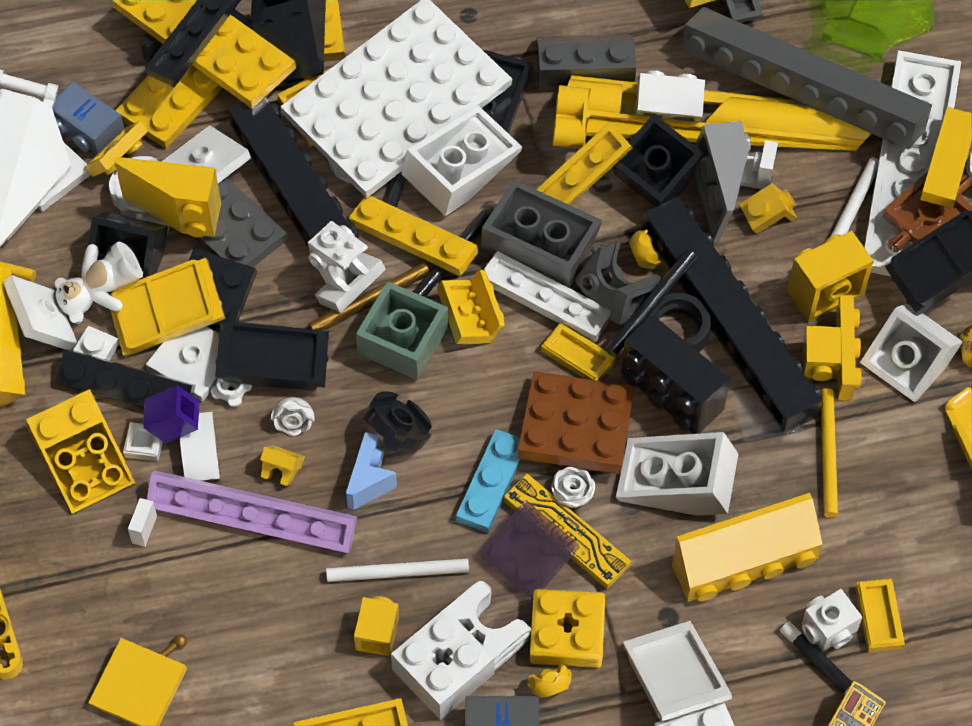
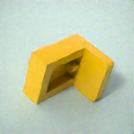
M773 183L739 204L749 225L757 234L784 217L791 222L797 218L792 209L796 206V203L786 189L781 191Z

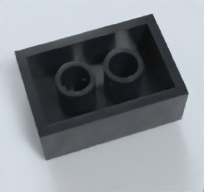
M653 314L625 340L621 369L623 378L630 386L638 387L647 394L654 406L659 409L664 408L670 413L682 429H689L694 434H700L724 411L730 377Z

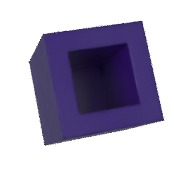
M178 385L145 399L143 428L164 443L198 430L199 400Z

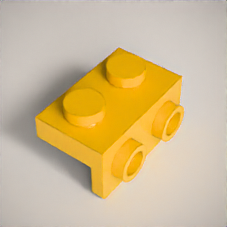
M478 270L471 280H444L438 285L437 291L442 305L448 307V322L456 344L492 343L504 327L505 322L486 270Z

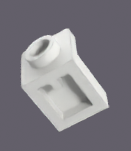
M765 140L763 153L756 152L755 157L747 156L740 185L763 189L770 185L778 142Z

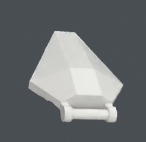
M0 69V87L44 98L42 102L35 97L0 89L1 247L6 240L9 241L37 209L46 194L52 188H55L70 171L71 164L53 112L59 85L48 83V86L4 74V70Z

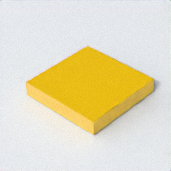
M120 638L88 703L96 709L136 726H160L187 671V667L180 662Z

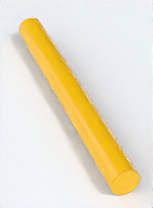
M824 388L820 390L823 399L821 405L824 516L835 518L838 516L834 390Z

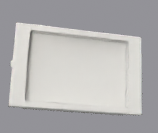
M691 621L623 642L629 662L658 718L662 721L732 699L730 690Z

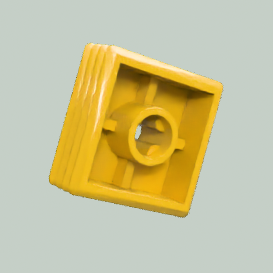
M535 589L533 594L530 663L600 668L603 657L605 594L599 592ZM571 624V632H564L563 625Z

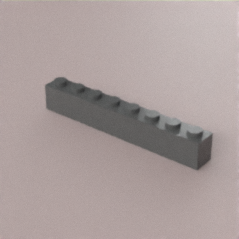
M702 7L685 24L681 51L907 149H910L926 130L932 104L705 7Z

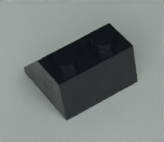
M653 114L628 142L633 148L612 169L615 176L653 206L657 207L680 196L702 160L704 152Z
M105 211L92 217L88 245L94 244L97 246L98 261L104 259L107 253L111 251V247L118 241L126 244L135 254L142 269L143 277L139 279L141 280L157 273L163 258L168 226Z

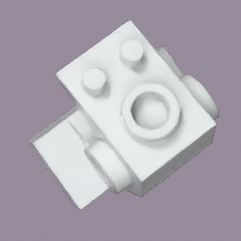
M330 221L308 242L310 252L308 259L319 270L326 283L315 296L321 305L341 313L386 270L380 259L363 253L368 246L357 239L352 231L344 225L338 226ZM357 275V277L349 285H347Z

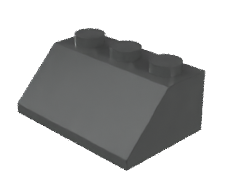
M631 34L536 37L539 92H557L559 85H568L572 75L635 82V44Z
M513 179L482 227L481 250L492 255L499 251L571 289L575 282L574 279L582 270L580 267L582 262L590 254L602 220Z

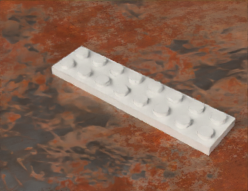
M898 50L891 87L932 104L926 130L910 149L882 138L864 248L874 261L871 273L890 276L885 266L891 263L890 261L893 256L913 244L909 241L897 253L893 252L894 247L892 249L888 247V241L895 237L899 231L882 217L883 212L912 184L929 171L947 107L954 108L961 61Z

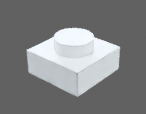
M88 326L73 350L110 361L119 346V341L114 336Z

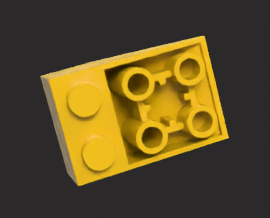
M90 389L24 421L71 514L135 484Z

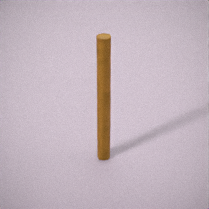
M423 262L389 280V282L404 288L427 276L429 269ZM386 282L357 297L341 313L332 310L308 323L309 329L325 330L374 304Z

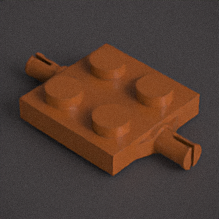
M927 171L884 210L882 217L899 231L895 237L888 241V247L890 249L894 247L893 252L897 253L909 241L915 243L963 211H972V206L962 196V193L972 186L971 178L968 177L967 179V175L962 174L952 209L920 200L928 174Z

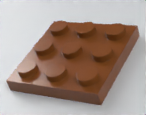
M533 371L517 459L621 474L635 386Z

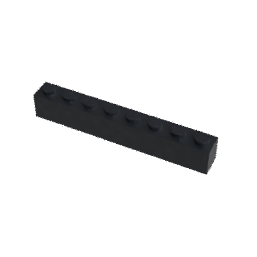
M677 196L644 212L642 230H648L647 234L652 238V245L669 269H671L686 249L696 254L697 258L681 276L678 283L686 294L698 298L705 304L710 314V329L783 435L817 418L823 400L820 390L815 384H810L804 376V370L799 360L795 357L792 358L785 349V342L782 336L777 331L773 332L767 323V317L760 306L754 305L744 282L738 281L735 278L727 258L724 255H719L714 248L710 234L706 230L702 231L697 224L696 216L691 207L685 206Z

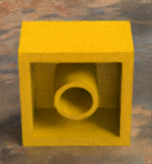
M852 230L841 236L839 234L833 235L824 244L814 249H804L796 255L787 293L809 323L837 309L840 295H853L854 300L864 296L874 261Z

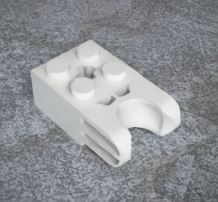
M478 581L391 653L392 670L440 720L464 701L465 696L471 695L492 677L494 671L528 642L531 635V628L519 619L498 629L487 628L481 624L478 618L491 602V587L484 581Z

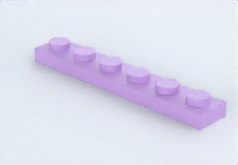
M154 471L150 476L147 500L153 501L157 510L344 553L351 551L357 516L160 471Z

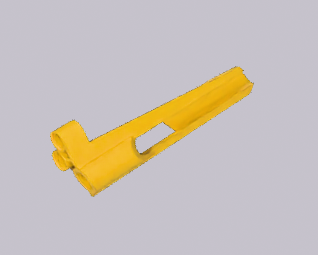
M572 75L567 86H558L552 146L581 149L585 145L586 136H595L609 122L624 138L632 139L650 118L648 116L634 115L637 82ZM704 90L703 104L720 106L705 123L660 118L689 142L697 141L703 125L735 121L742 122L744 133H748L751 145L764 146L765 140L778 142L777 147L856 151L872 134L796 100Z

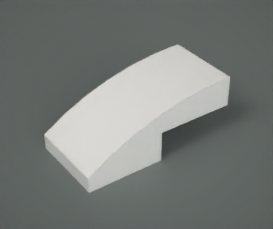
M212 412L199 413L198 430L180 437L184 477L199 481L219 480L220 473Z

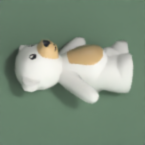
M118 241L111 247V251L107 253L105 258L98 261L97 246L94 244L88 245L82 264V278H70L68 280L58 278L55 281L58 305L64 313L69 315L72 323L79 324L82 322L84 312L91 307L93 301L113 311H120L123 308L122 302L110 296L107 292L131 284L143 277L142 269L135 254L126 244Z

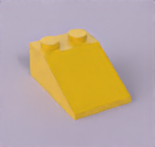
M115 157L114 163L122 196L125 200L180 233L188 234L192 237L215 236L221 208V198L216 169L214 167Z

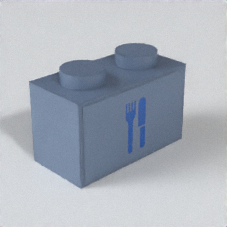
M74 81L56 97L53 112L60 134L69 136L77 147L84 152L90 151L96 156L124 129L121 114Z

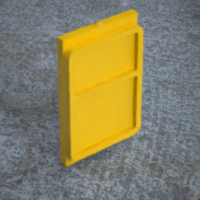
M206 258L198 261L190 260L122 286L110 294V296L119 299L123 304V308L120 311H113L111 309L110 311L121 350L125 357L225 319L222 302L219 299L214 283L213 272Z

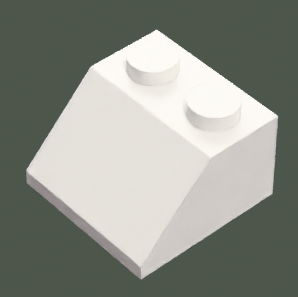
M904 304L893 310L860 363L909 399L916 402L945 370L963 341L923 313L917 316L910 305Z

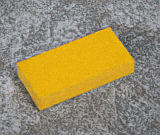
M562 322L559 323L541 345V352L584 379L601 381L616 362V357H612L606 350Z
M892 579L857 582L855 588L862 616L867 652L903 649L905 642Z

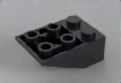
M252 0L251 19L254 32L295 61L296 69L278 86L324 74L326 0Z

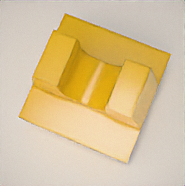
M275 445L265 446L260 458L263 461L261 477L270 479L274 469L278 468L282 471L280 484L288 486L293 481L298 470L302 468L305 456Z

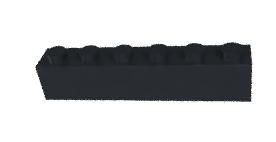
M265 97L253 109L243 102L228 107L231 128L243 147L248 149L252 161L308 249V242L330 221L338 226H346L356 238H359L358 231L351 220L346 221L343 217V210L338 199L335 196L330 197L326 191L327 184L320 172L315 173L312 169V162L307 151L304 148L299 149L297 146L296 136L290 125L284 126L280 120L281 114L275 102L269 103Z

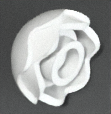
M289 397L275 405L271 413V420L274 421V426L277 430L285 432L290 436H296L310 429L312 422L315 421L313 409L306 401L298 397Z
M567 467L555 474L551 489L553 496L559 503L570 508H577L585 505L592 499L595 491V481L591 479L587 471L580 468Z

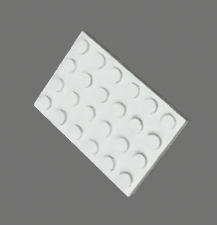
M420 0L281 106V113L367 199L402 171L409 148L474 107L480 106L483 108L512 85V78L432 1Z

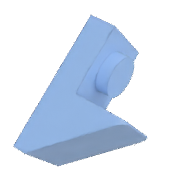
M365 432L346 491L347 508L354 510L397 487L396 473L381 469L384 450L380 449L379 435Z

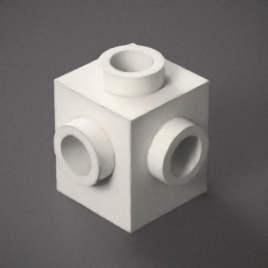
M839 589L826 598L818 596L807 604L802 621V630L808 641L812 644L816 643L822 652L832 646L838 649L848 643L853 637L852 634L858 631L862 616L843 590Z

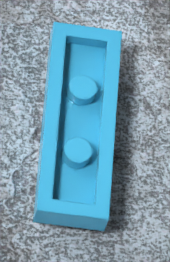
M495 429L456 514V522L489 533L503 502V496L507 493L522 460L517 459L520 437Z

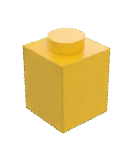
M806 326L803 339L804 376L806 378H813L816 381L837 379L841 367V327Z
M375 596L372 599L363 597L354 634L356 651L391 657L399 621L398 603H393L391 599L382 596Z

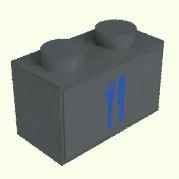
M465 696V726H539V696Z

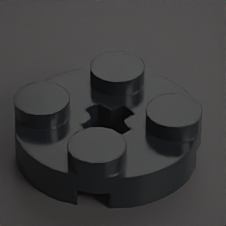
M389 391L377 393L364 412L363 419L383 437L385 446L395 452L401 451L402 448L407 450L423 448L432 435L429 434L432 424L426 413L411 400H408L406 404L396 400L399 394Z

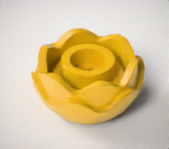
M639 230L634 233L629 241L631 250L639 267L654 269L661 263V260H658L659 254L654 250L652 238L647 234L648 230Z
M561 664L556 669H544L537 676L529 675L528 688L540 698L565 691L571 683V669H567L564 664Z

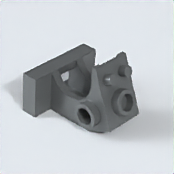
M615 241L610 244L605 242L599 248L596 245L590 250L592 255L582 262L580 266L582 270L574 281L587 298L611 310L609 319L620 325L631 318L663 277L654 274L634 283L627 281L623 278V272L617 265V255L621 242Z

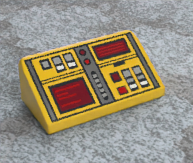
M853 681L828 726H873L886 701L860 683Z

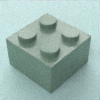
M387 281L356 333L357 354L418 380L448 329V307Z

